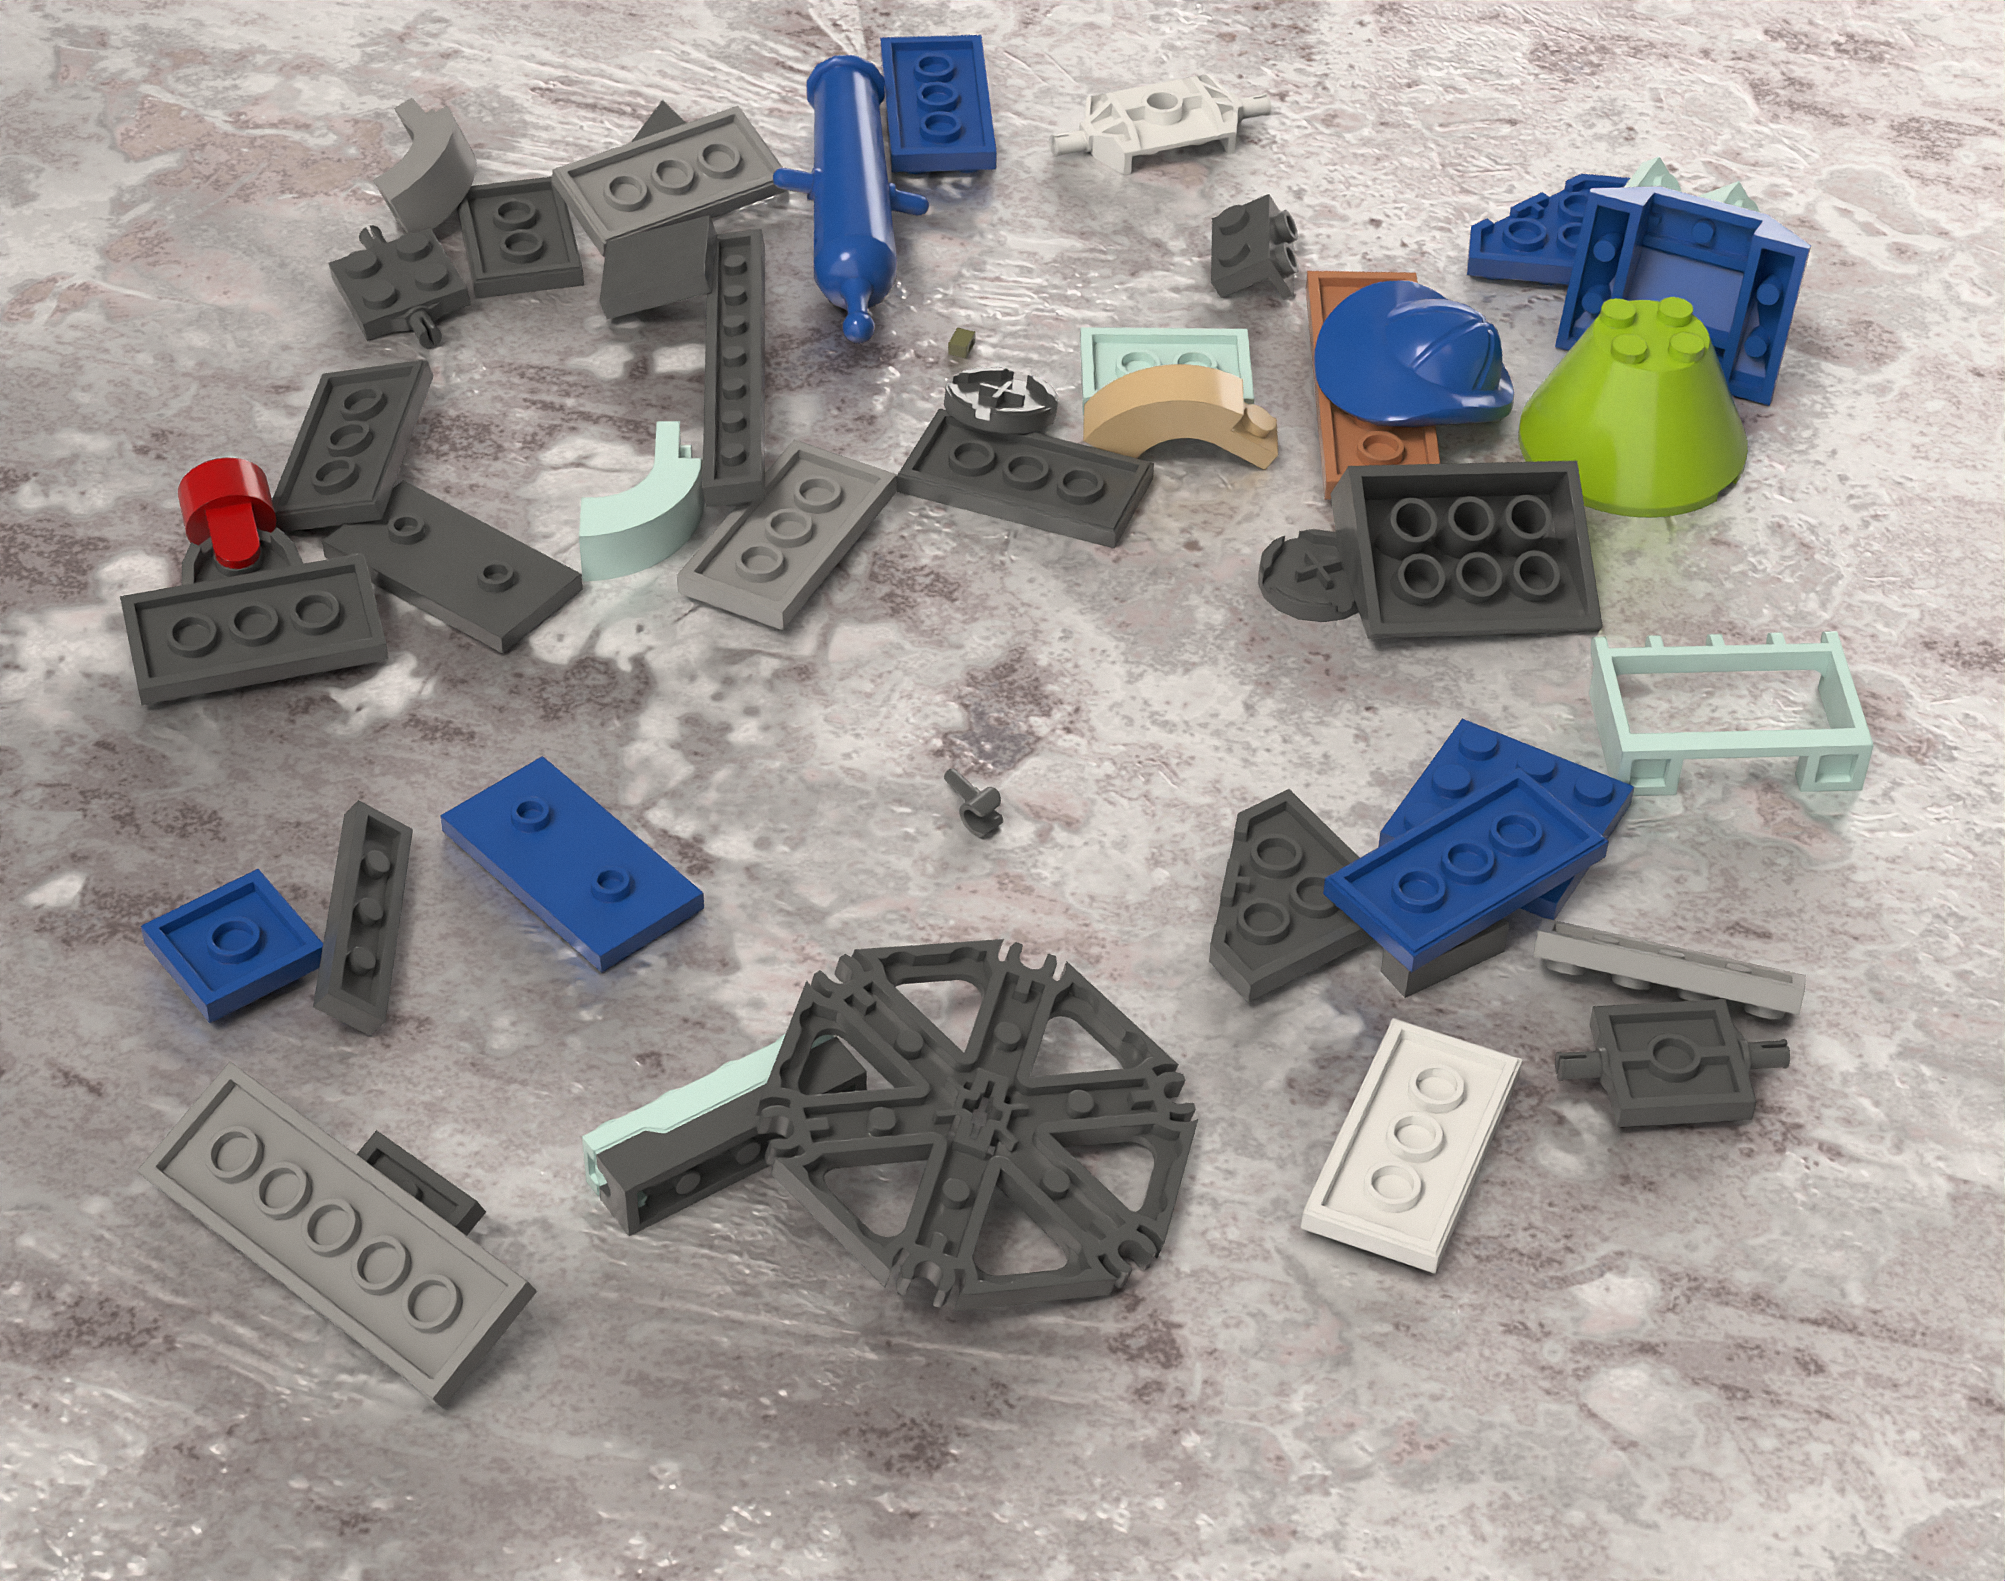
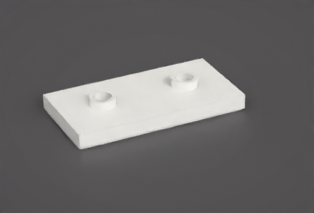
M1393 1018L1302 1212L1301 1229L1436 1273L1518 1081L1523 1059Z

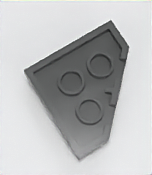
M1290 789L1238 813L1232 849L1227 862L1220 896L1219 911L1210 943L1209 962L1248 1003L1373 940L1368 933L1323 894L1325 878L1360 857Z

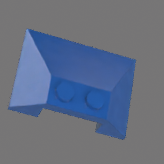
M1661 186L1592 188L1587 198L1555 347L1570 350L1600 315L1601 306L1609 299L1661 301L1667 297H1679L1691 303L1693 315L1706 327L1731 395L1770 405L1811 245L1770 215Z

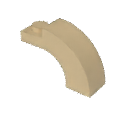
M1170 364L1141 369L1112 381L1095 393L1084 404L1083 441L1098 449L1138 458L1143 452L1158 443L1172 439L1192 438L1213 443L1264 470L1278 456L1277 419L1272 417L1264 408L1255 404L1249 405L1243 401V379L1218 369L1188 364Z

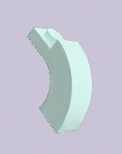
M656 421L655 461L651 472L642 482L627 491L615 495L581 497L579 544L583 582L614 579L652 567L678 551L694 534L704 509L702 458H693L692 445H681L680 421Z

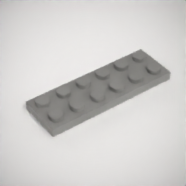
M232 1062L225 1066L137 1170L156 1188L441 1408H444L537 1293V1290L527 1280Z

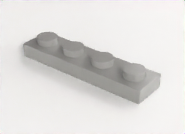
M1543 918L1540 924L1533 951L1534 957L1547 959V968L1560 973L1584 975L1586 968L1611 973L1612 982L1632 989L1648 990L1651 988L1652 983L1678 988L1677 995L1688 1001L1718 1000V997L1743 1002L1745 1003L1743 1009L1746 1012L1768 1019H1783L1785 1012L1799 1015L1805 992L1806 975L1547 918Z

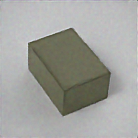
M957 327L948 343V355L967 358L975 344L976 331Z

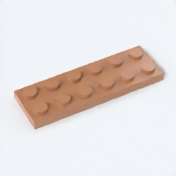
M1307 271L1306 299L1324 500H1331V492L1348 466L1440 464L1436 425L1425 427L1377 426L1358 420L1343 412L1326 397L1318 385L1315 374L1314 355L1318 334L1326 318L1337 305L1352 293L1373 283L1400 280L1418 283L1415 272Z

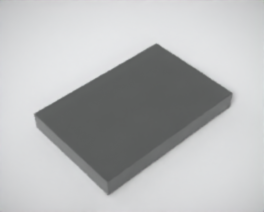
M552 176L470 187L462 202L457 206V212L475 299L584 286L583 268L568 206L553 185Z

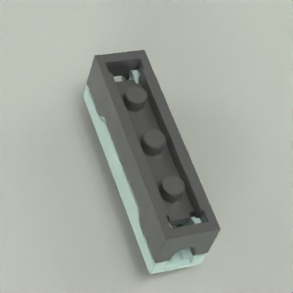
M785 1034L774 1043L739 1060L729 1061L715 1072L680 1089L670 1090L662 1094L657 1100L618 1119L608 1120L596 1130L582 1136L586 1182L597 1196L600 1195V1200L628 1236L770 1166L765 1161L769 1141L786 1138L774 1132L758 1134L756 1126L760 1115L756 1117L755 1115ZM823 1035L817 1038L811 1047L798 1082V1088L800 1093L804 1095L867 1090V1071L837 1036Z

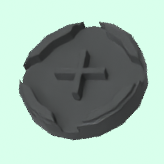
M979 367L963 370L953 376V383L948 382L945 388L944 407L951 417L970 427L1001 434H1025L1043 430L1054 423L1059 396L1049 383L1037 376L1028 375L1027 382L1013 379L1014 371H1010L1007 368Z
M1318 529L1299 531L1298 538L1285 541L1284 535L1273 540L1262 552L1258 585L1264 599L1278 611L1298 620L1321 623L1344 620L1359 613L1338 551L1336 532Z

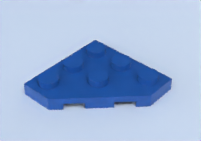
M1581 173L1566 180L1564 190L1550 197L1541 192L1512 206L1510 216L1494 223L1486 218L1472 225L1468 247L1467 275L1481 276L1490 280L1513 279L1534 281L1544 285H1569L1589 191L1592 188L1624 187L1630 178Z

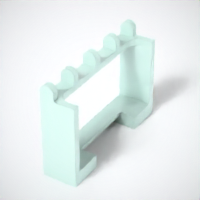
M1823 631L1821 643L1786 644L1782 632L1768 633L1766 644L1725 645L1722 634H1708L1706 646L1664 647L1661 635H1648L1645 647L1609 648L1606 637H1592L1591 658L1594 667L1589 696L1609 777L1635 786L1633 796L1676 795L1683 760L1799 756L1795 776L1800 792L1854 791L1863 789L1874 745L1837 631ZM1815 670L1821 673L1818 690L1830 729L1631 734L1616 676L1652 673Z

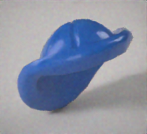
M1402 280L1384 281L1368 285L1352 293L1337 305L1326 318L1318 334L1314 355L1315 374L1318 385L1326 397L1338 408L1358 420L1377 426L1425 427L1496 422L1504 419L1512 411L1514 389L1508 371L1502 362L1501 341L1496 327L1492 323L1487 322L1485 316L1472 307L1449 300L1429 287L1412 281Z

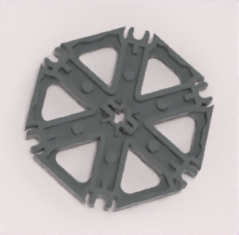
M1004 939L854 949L852 957L846 954L839 957L834 975L842 983L833 982L821 970L814 973L811 985L806 980L755 1117L760 1115L756 1126L758 1134L774 1132L786 1138L769 1141L765 1161L766 1164L773 1165L771 1175L884 1287L887 1285L892 1267L896 1264L899 1265L901 1270L896 1281V1291L898 1294L905 1296L914 1278H927L936 1287L932 1306L941 1308L947 1303L953 1286H958L959 1297L953 1312L1111 1295L1114 1287L1121 1289L1126 1285L1133 1270L1120 1256L1132 1259L1143 1270L1150 1267L1154 1256L1158 1258L1165 1243L1198 1119L1191 1121L1196 1111L1194 1103L1176 1104L1167 1099L1178 1097L1186 1081L1184 1074L1176 1072L1179 1065L1067 961L1058 981L1052 978L1057 966L1056 956L1048 953L1043 967L1040 969H1030L1020 961L1023 944L1018 942L1010 946L1005 961H1000L998 954ZM962 980L973 984L979 990L982 1001L965 1052L955 1045L895 987L902 984ZM1061 1016L1076 1021L1113 1055L1122 1066V1069L1031 1076L1047 1023L1050 1019ZM823 1035H836L846 1040L895 1088L804 1095L799 1091L798 1082L814 1041ZM984 1097L989 1099L985 1109L987 1122L984 1127H980L975 1140L970 1138L974 1123L971 1122L972 1114L975 1109L978 1110ZM949 1131L955 1133L953 1141L947 1139ZM1118 1142H1137L1147 1147L1154 1157V1167L1142 1208L1136 1212L1129 1210L1064 1147ZM989 1146L995 1147L993 1155L987 1153ZM928 1160L906 1226L900 1234L893 1237H884L872 1232L829 1190L824 1180L826 1173L837 1168ZM995 1185L1063 1249L1067 1258V1264L1057 1270L1001 1276L987 1274L978 1268L974 1262L973 1253Z

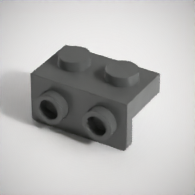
M1270 194L1244 205L1231 206L1220 215L1212 218L1211 284L1220 298L1268 278L1271 279L1283 299L1294 295V274L1299 271L1297 258L1294 253V241L1298 240V231L1290 213L1287 210L1280 212Z

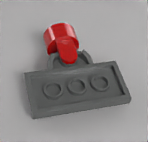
M225 457L206 461L190 470L179 484L178 498L186 535L191 543L182 561V585L120 596L141 705L388 660L387 643L364 553L303 563L295 543L278 527L275 529L276 515L264 471L256 464L240 458Z

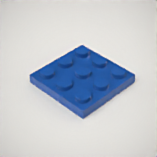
M1462 718L1380 831L1378 847L1518 767L1608 840L1630 807L1635 786ZM1589 867L1520 909L1542 918L1555 920Z

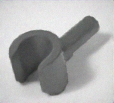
M955 768L946 771L944 775L945 781L965 800V803L960 807L959 814L969 832L975 836L983 837L1004 822L1002 815L994 810L1001 803L1000 793L996 788L987 787L980 791Z

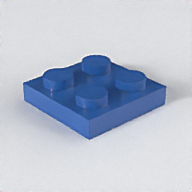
M259 869L141 925L144 944L209 1023L320 967L323 948L322 941Z

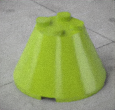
M1667 297L1661 301H1627L1615 298L1604 302L1601 306L1600 315L1526 402L1522 410L1518 430L1519 446L1526 462L1577 461L1584 506L1605 513L1628 517L1656 518L1681 515L1699 510L1716 502L1718 493L1731 482L1737 484L1741 478L1748 453L1746 432L1709 333L1704 324L1693 315L1691 303L1679 297Z

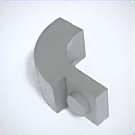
M410 98L394 109L413 143L406 155L395 166L373 180L396 222L406 234L428 228L433 230L443 222L468 193L474 181L477 167L475 155L448 106L437 112L431 109L425 113L415 100Z

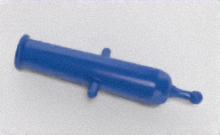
M834 55L817 64L806 81L807 101L814 109V168L811 173L790 168H779L773 174V182L780 189L807 194V200L814 201V280L831 304L848 311V315L843 321V333L848 341L864 343L871 339L875 331V323L868 314V309L883 302L897 278V255L892 211L921 216L928 211L929 202L923 195L896 190L895 184L888 182L880 105L885 99V79L872 62L857 55Z

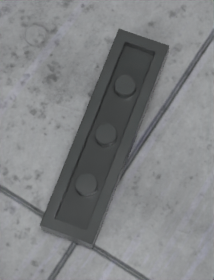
M358 800L344 814L313 1008L371 1036L386 1022L413 829Z

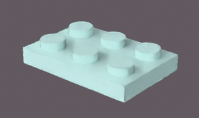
M1081 327L1080 360L1083 415L1084 404L1095 393L1112 381L1141 369L1170 364L1205 366L1233 374L1243 379V401L1249 405L1254 404L1248 329Z

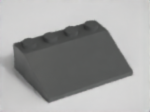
M1577 461L1348 466L1331 492L1338 551L1368 639L1600 631L1603 627Z

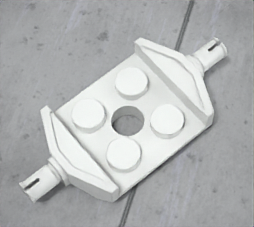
M1211 74L1089 96L1086 99L1085 120L1079 123V130L1050 135V149L1054 157L1080 151L1090 152L1092 157L1123 175L1131 174L1132 156L1152 155L1162 150L1187 145H1202L1208 141L1218 139L1224 146L1226 153L1233 154L1235 153L1237 123H1240L1243 119L1270 115L1271 101L1266 93L1238 99L1234 92L1228 93Z

